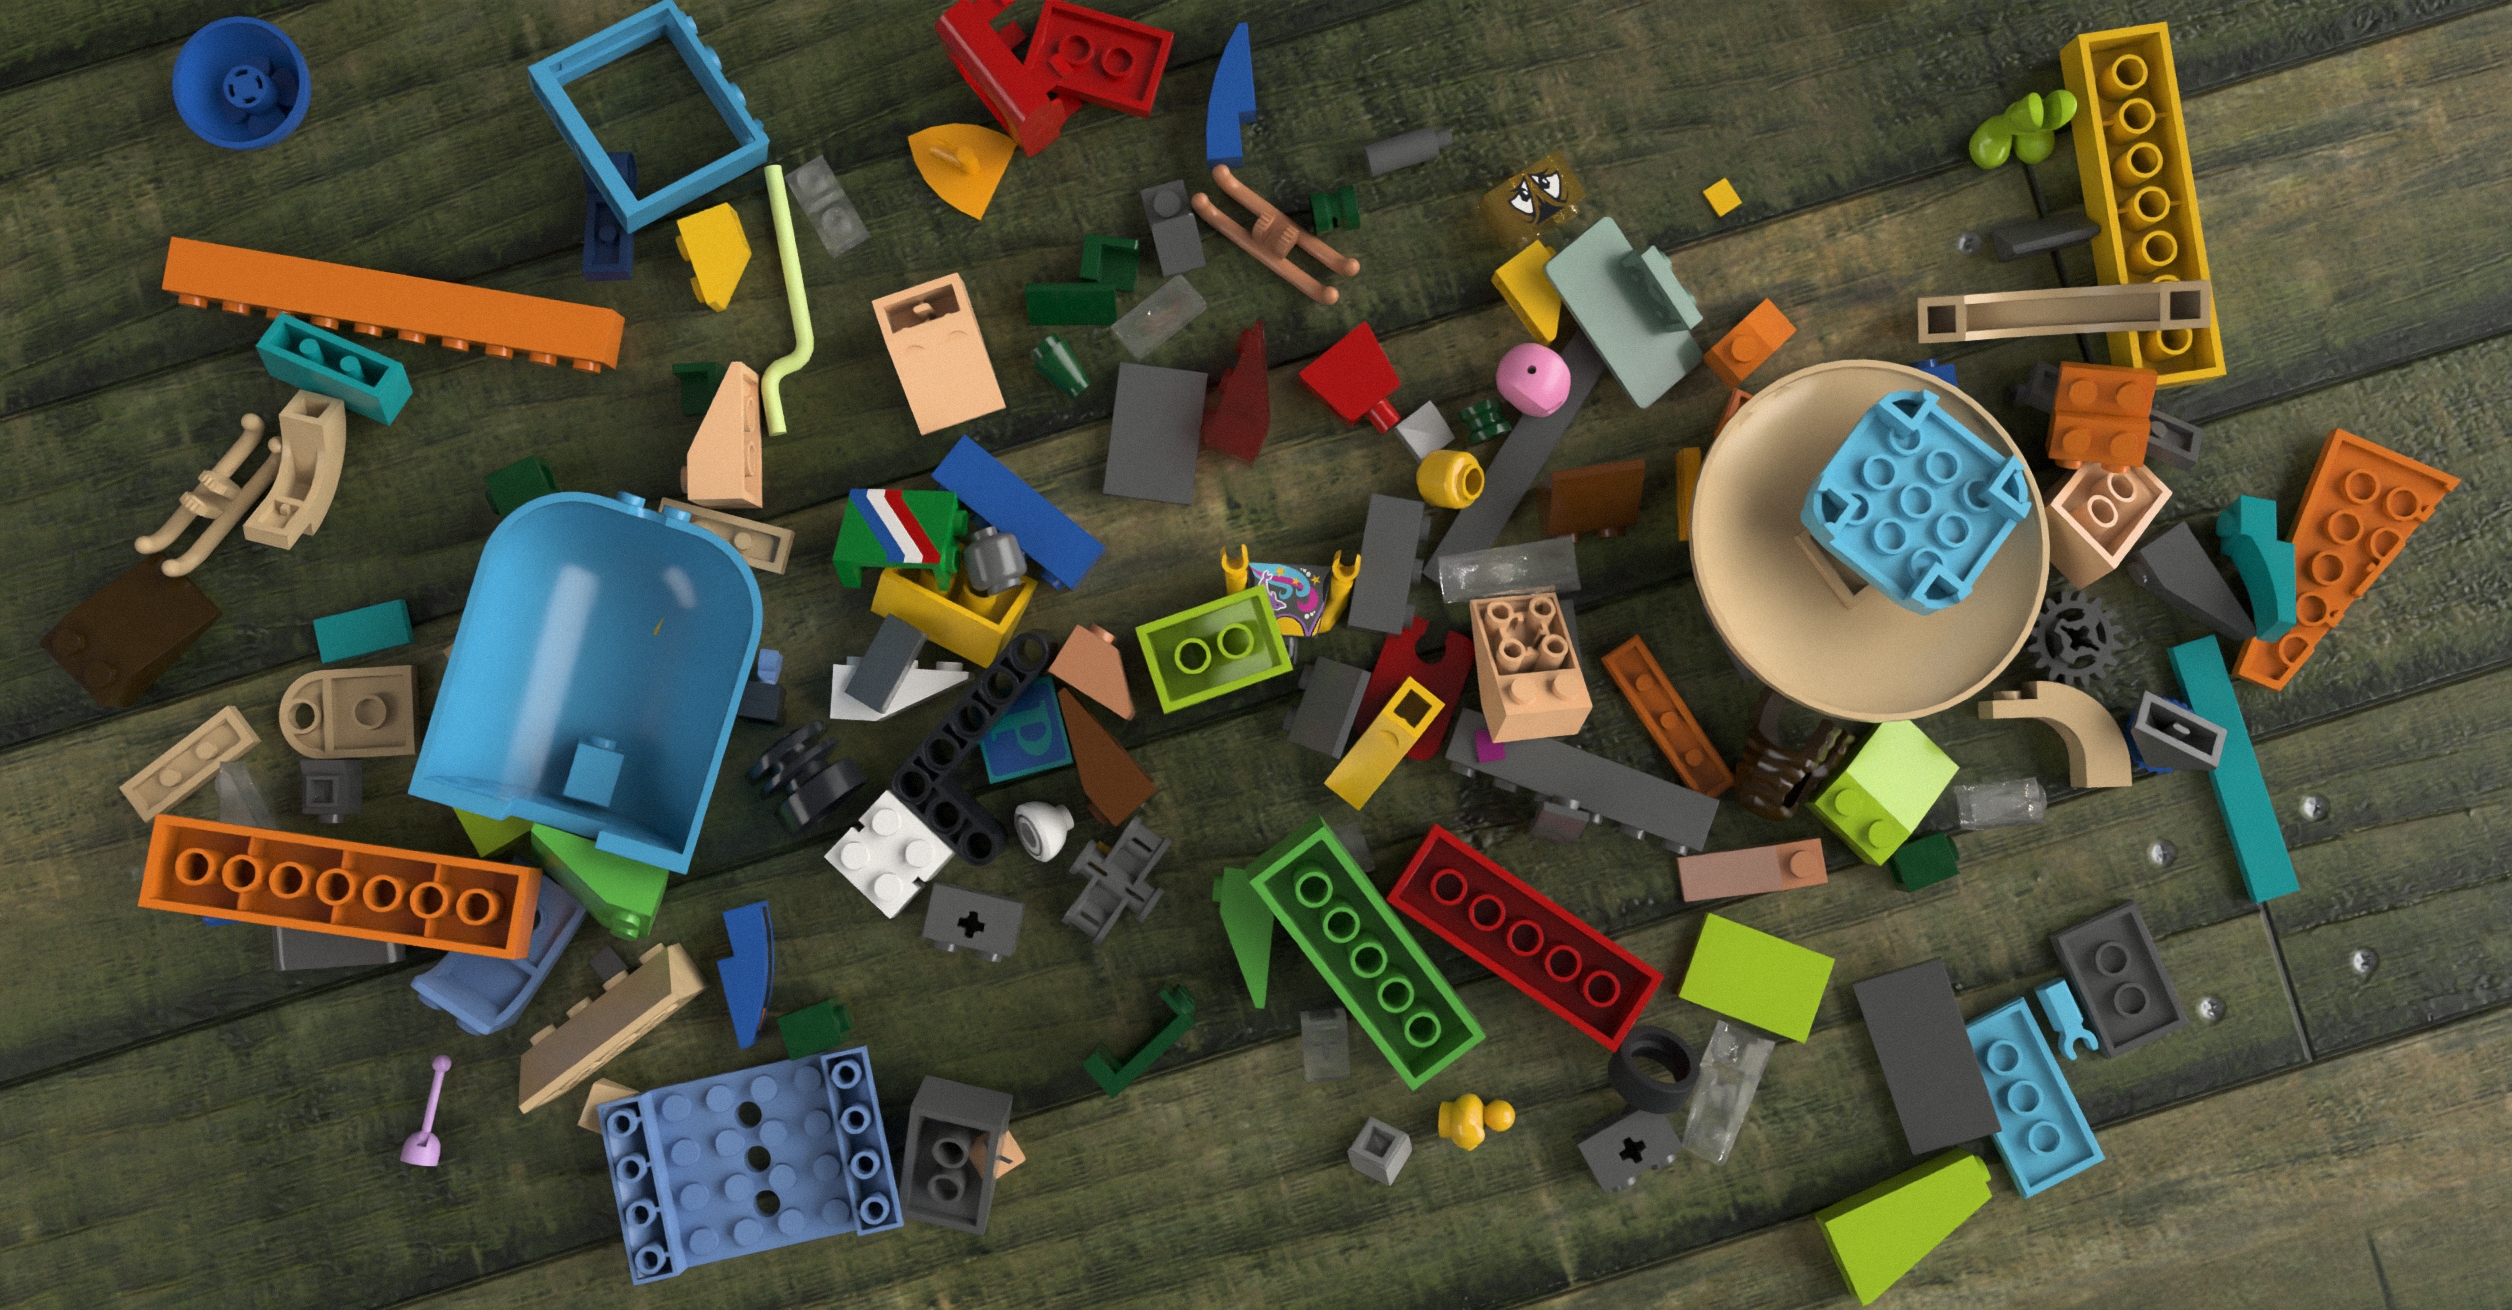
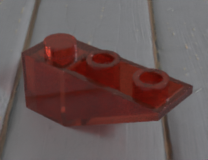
M1259 319L1256 320L1252 330L1244 328L1235 349L1236 353L1241 354L1235 370L1226 369L1217 393L1224 396L1217 411L1213 409L1208 410L1199 433L1206 436L1203 441L1204 448L1251 468L1254 467L1271 425L1264 324Z

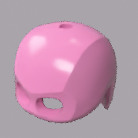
M1522 343L1512 348L1501 359L1496 373V384L1500 394L1519 411L1534 417H1546L1557 411L1566 401L1570 391L1571 376L1568 366L1556 352L1540 344ZM1530 368H1535L1536 372L1534 374L1528 373V370Z

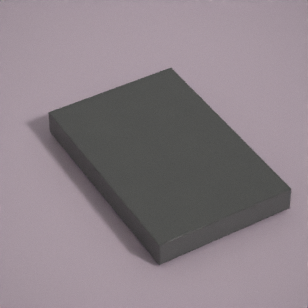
M1120 362L1103 495L1192 506L1208 373Z
M2127 899L2048 935L2091 1032L2098 1041V1047L2103 1058L2110 1060L2191 1024L2135 900Z

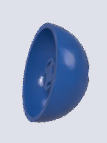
M243 16L228 17L204 26L186 42L178 55L173 70L172 91L174 102L181 118L199 137L226 149L253 151L280 143L289 137L301 124L311 99V78L302 53L295 43L279 28L257 18Z

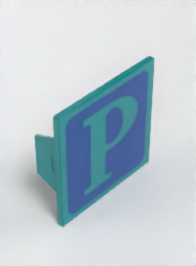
M1053 675L1039 678L980 744L990 784L1074 763ZM1013 686L999 689V691L1010 695ZM971 706L976 727H982L984 721L982 712L977 707Z

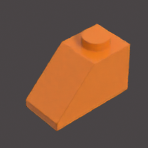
M1766 298L1706 352L1702 360L1731 390L1770 357L1797 329Z

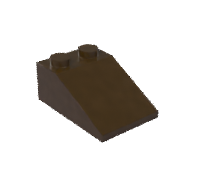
M163 551L152 554L75 607L38 642L101 707L128 708L224 614L186 575L168 577L162 572L161 566L163 562L169 560V557Z

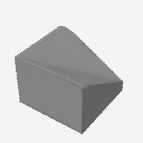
M1430 400L1399 423L1393 431L1419 465H1421V462L1428 453L1437 449L1442 450L1456 439Z
M1370 1116L1347 1153L1351 1166L1355 1170L1391 1186L1411 1154L1412 1146L1409 1134Z

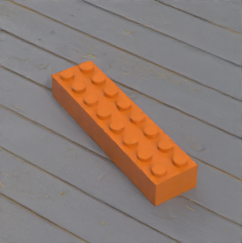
M156 814L138 907L515 960L528 958L543 868L180 815Z

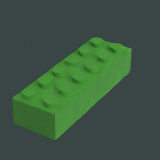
M1319 813L1245 867L1249 883L1412 1091L1486 1038L1476 1017Z

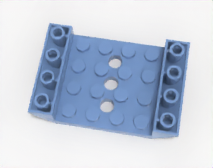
M866 1045L828 1049L794 1061L787 1058L655 1087L597 1105L633 1286L679 1276L686 1268L855 1230H857V1235L861 1236L904 1225ZM750 1101L759 1106L762 1113L759 1124L747 1125L740 1119L739 1108L743 1102ZM762 1146L769 1151L771 1162L768 1168L757 1169L749 1163L748 1153L751 1147ZM770 1190L776 1193L780 1200L779 1210L775 1213L763 1212L757 1204L759 1192Z

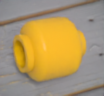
M1434 450L1427 454L1416 473V482L1421 497L1426 503L1435 507L1465 509L1479 497L1484 487V472L1477 459L1468 452Z

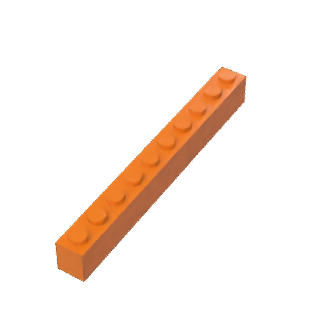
M171 237L162 290L179 296V304L193 308L207 309L208 302L222 304V311L241 316H251V310L266 312L265 318L274 321L282 312L294 318L310 319V325L321 329L338 331L339 324L354 326L353 332L363 336L381 338L382 331L397 333V340L402 342L425 345L426 338L442 341V348L466 353L469 352L470 346L486 348V355L512 360L513 353L529 355V362L549 367H556L557 360L572 362V369L591 374H600L601 367L616 370L625 318L613 309L178 237Z

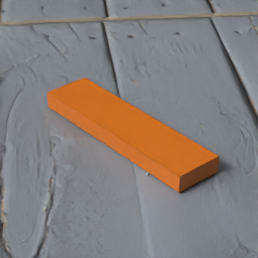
M1638 634L1599 659L1687 789L1715 798L1734 785L1733 774Z

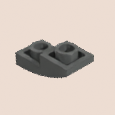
M1553 795L1551 803L1539 801L1535 818L1528 819L1525 835L1571 846L1584 830L1590 813L1578 810L1580 801Z

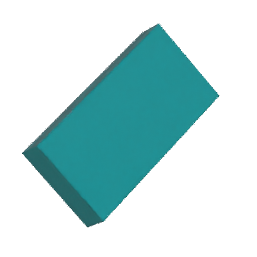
M401 599L313 620L322 664H332L415 643L406 601Z

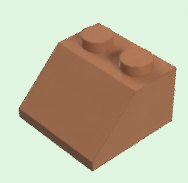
M1091 623L1088 629L1077 624L1048 671L1121 717L1132 720L1136 712L1122 652L1114 647L1117 638L1094 623Z

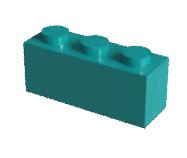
M282 312L256 345L270 376L305 391L344 400L345 408L387 426L391 425L413 393L402 363Z

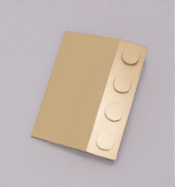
M659 943L639 958L643 965L629 975L626 970L621 971L603 984L606 993L593 1002L590 997L583 999L566 1012L570 1020L558 1029L551 1024L530 1039L533 1047L521 1055L518 1107L523 1114L569 1092L711 986L680 943L668 946L667 948L662 943Z

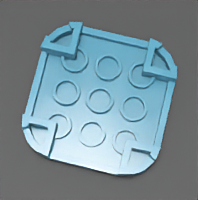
M1926 389L1920 392L1906 390L1894 393L1889 392L1865 411L1812 481L1800 514L1804 526L1809 528L1810 533L1826 550L1895 604L1921 616H1928L1946 609L1966 598L1973 591L1970 587L2015 525L2026 518L2032 505L2031 502H2027L2028 488L2021 472L2026 468L2017 457L2012 455L2005 459L1937 406L1935 403L1940 397Z

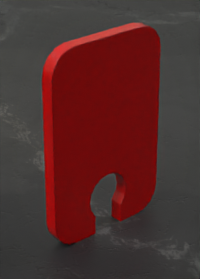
M1413 616L1411 630L1402 628L1400 639L1386 638L1358 708L1354 726L1358 735L1361 736L1402 682L1410 676L1445 704L1419 739L1405 754L1407 757L1422 761L1433 757L1440 746L1474 661L1475 647L1466 636L1449 630L1444 642L1445 654L1443 658L1437 663H1424L1416 655L1415 645L1419 637L1425 634L1429 621Z

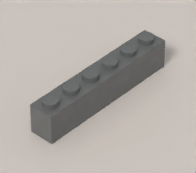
M1465 707L1460 708L1443 755V759L1452 761L1449 770L1473 779L1477 771L1493 776L1492 786L1517 794L1519 786L1536 792L1534 797L1536 802L1546 801L1551 803L1553 795L1580 801L1578 810L1590 813L1588 818L1590 822L1602 825L1605 817L1621 823L1618 832L1644 841L1646 833L1662 838L1661 847L1684 856H1687L1689 849L1702 852L1720 800L1547 737L1504 742L1506 759L1479 763L1474 731L1488 730L1485 716Z

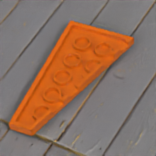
M2339 428L2329 430L2284 541L2295 544L2297 624L2275 643L2257 640V637L2244 640L2231 675L2271 692L2280 691L2315 651V645L2329 629L2336 627L2345 616L2343 613L2356 598L2361 597L2404 548L2408 537L2420 523H2425L2435 512L2434 507L2446 493L2453 491L2461 479ZM2253 618L2252 623L2256 628L2255 618Z

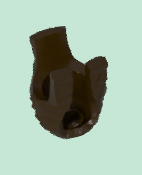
M1765 686L1759 692V699L1753 704L1755 714L1749 719L1750 729L1744 734L1746 744L1741 750L1743 759L1738 760L1735 765L1737 772L1733 777L1735 795L1742 807L1762 819L1785 821L1799 812L1803 803L1809 801L1810 793L1818 789L1819 780L1828 778L1830 771L1838 767L1840 760L1846 755L1848 746L1856 738L1850 730L1841 729L1836 722L1822 719L1801 751L1788 750L1777 735L1779 716L1786 698L1771 687Z

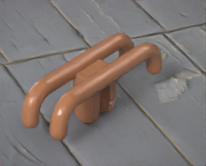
M1216 165L1212 171L1216 184L1235 201L1259 217L1253 227L1252 234L1218 210L1204 193H1196L1192 197L1191 204L1194 211L1214 229L1313 300L1327 306L1335 304L1339 298L1336 288L1322 285L1287 260L1286 256L1296 244L1328 268L1345 277H1352L1358 273L1360 269L1359 262L1354 258L1342 256L1247 188L1230 173L1226 165Z

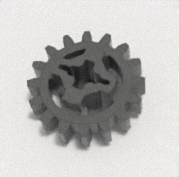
M2067 591L2054 593V601L2050 598L2043 599L2042 612H2039L2032 631L2028 636L2030 644L2021 648L2022 653H2033L2035 657L2028 665L2030 669L2044 668L2041 680L2053 681L2058 676L2057 682L2071 686L2074 681L2077 687L2089 686V677L2093 680H2102L2106 677L2102 666L2115 667L2118 664L2116 659L2110 654L2113 650L2123 649L2124 645L2114 641L2113 637L2114 634L2123 631V628L2119 625L2111 626L2109 622L2116 613L2114 609L2104 611L2099 609L2102 604V598L2093 597L2086 602L2085 591L2073 592L2071 597ZM2064 610L2076 611L2074 615L2069 616L2067 621L2063 618L2055 617V615ZM2070 631H2073V632H2074V633L2072 634V638H2070L2069 636H2067V632H2070ZM2072 640L2076 642L2077 647H2069ZM2077 658L2088 661L2086 665L2080 668H2067Z

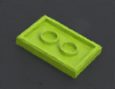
M1705 912L1676 996L1805 1044L1835 959Z

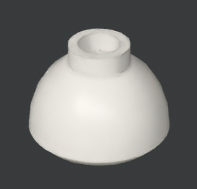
M1027 802L1017 806L1014 815L1015 828L1023 846L1032 857L1042 862H1047L1057 855L1066 841L1067 831L1074 827L1073 818L1069 810L1062 804L1054 807L1045 802Z

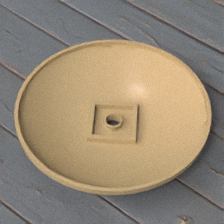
M1867 359L1840 360L1817 364L1778 379L1753 396L1723 426L1701 464L1693 488L1688 533L1690 558L1700 596L1715 628L1731 651L1762 682L1782 696L1808 709L1845 720L1871 723L1905 721L1948 709L1970 698L2004 671L2022 648L2039 615L2048 580L2050 541L2042 497L2024 456L2005 429L1979 403L1946 381L1913 367ZM1926 389L1940 397L1935 403L1937 406L2001 456L2007 459L2015 455L2026 468L2021 472L2028 488L2027 502L2032 503L2026 518L2015 525L1970 587L1973 591L1961 602L1928 616H1921L1891 601L1826 550L1810 533L1809 528L1804 526L1800 517L1801 510L1804 507L1805 496L1812 481L1863 413L1889 392L1894 393L1901 390L1920 392Z

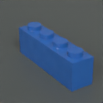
M965 434L931 475L940 483L935 491H956L959 503L962 501L975 511L970 520L980 528L985 529L995 526L1001 533L1011 532L1014 534L1025 561L1027 562L1032 557L1042 565L1044 569L1039 575L1058 591L1064 585L1075 591L1107 551L1095 538Z

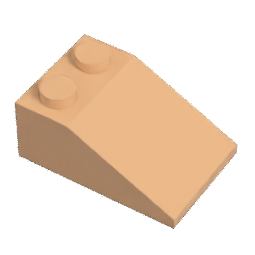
M731 362L687 453V466H682L680 480L683 493H688L689 501L707 509L762 508L761 377L742 362Z
M2083 462L2082 468L2069 469L2042 496L2050 541L2049 561L2079 591L2116 569L2172 495V492L2144 464L2143 467L2130 466L2128 473L2117 474L2103 470L2101 468L2102 463Z

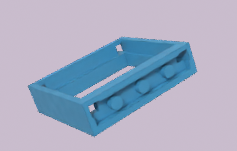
M663 0L527 67L531 90L627 234L767 162L770 140L763 131V123L758 118L754 120L745 109L746 101L741 90L734 82L728 83L720 72L722 66L715 51L709 45L706 47L702 45L696 36L698 31L691 15L687 17L684 11L680 12L673 0ZM667 34L742 148L637 201L561 86Z

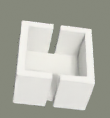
M893 789L886 790L859 819L865 827L862 825L851 827L824 856L889 919L898 916L926 885L921 880L926 882L933 879L956 854L897 799Z

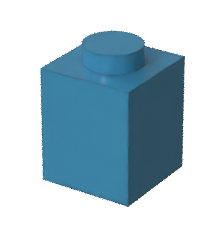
M591 733L589 739L578 738L563 787L564 796L609 807L624 758V748L616 746L618 740L597 733Z

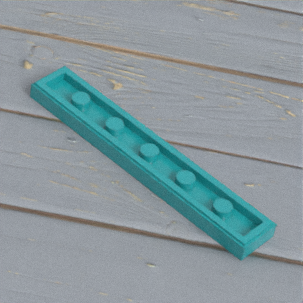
M2215 634L2206 635L2166 648L2184 703L2187 705L2186 707L2191 708L2194 712L2193 714L2227 730L2218 768L2207 772L2250 901L2252 903H2260L2300 890Z

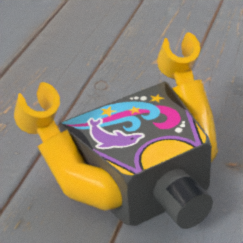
M1241 544L1242 555L1238 559L1228 558L1226 556V548L1223 546L1220 554L1221 564L1225 570L1227 596L1264 584L1291 664L1297 665L1299 639L1316 640L1318 633L1330 631L1347 608L1354 582L1353 579L1357 577L1360 569V555L1357 554L1355 564L1349 567L1342 565L1339 561L1342 550H1338L1335 553L1332 567L1250 562L1248 560L1247 548L1244 544Z

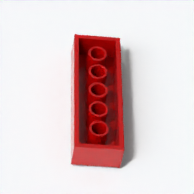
M1433 822L1383 895L1386 901L1614 1053L1665 977Z

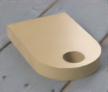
M403 665L319 670L301 676L290 685L280 704L279 722L285 739L296 751L314 759H347L420 754L418 666ZM303 704L310 705L315 713L312 725L306 729L301 728L295 718L297 709Z

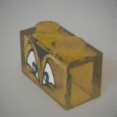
M1556 150L1483 195L1478 208L1505 251L1516 244L1521 250L1541 238L1543 234L1540 230L1554 221L1557 226H1561L1581 212L1578 206L1582 203L1586 193L1559 150Z

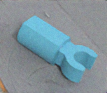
M2063 977L2050 979L2034 988L2053 1030L2060 1033L2058 1048L2064 1057L2072 1061L2077 1059L2076 1053L2073 1050V1042L2080 1037L2083 1039L2087 1049L2093 1051L2098 1049V1041L2095 1035L2083 1029L2081 1025L2084 1019Z

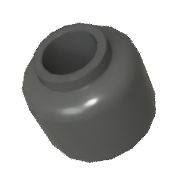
M991 526L970 535L972 544L962 550L961 558L971 584L976 590H986L988 596H993L1022 584L1020 577L1026 573L1027 564L1014 534L1011 532L998 533L996 527Z

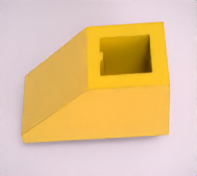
M727 202L677 220L681 235L675 237L684 261H691L696 276L691 278V284L700 303L706 302L716 312L726 309L752 254L738 214Z

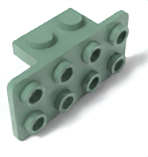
M1603 217L1594 222L1545 262L1543 274L1636 408H1647L1701 363L1703 353L1688 330H1691L1703 320V317L1696 308L1697 303L1692 293L1681 286L1671 271L1672 264L1668 257L1662 251L1656 249L1654 245L1633 250L1614 220L1610 217Z

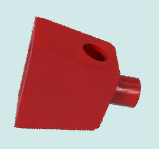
M1366 321L1298 373V382L1349 428L1366 416L1378 432L1384 435L1402 420V417L1387 400L1399 390L1401 383Z

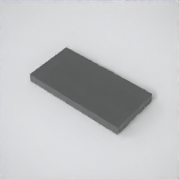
M1941 956L1854 981L1852 984L1912 1154L1917 1155L2001 1132L2002 1128Z

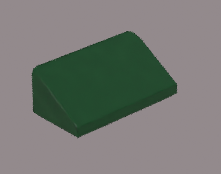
M1112 282L1027 283L1025 285L1028 320L1033 326L1114 325L1117 322V291L1115 284Z

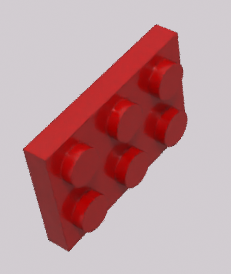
M1045 0L1023 66L1031 75L1044 65L1050 57L1059 52L1074 72L1050 91L1149 119L1172 48L1174 33L1061 0Z

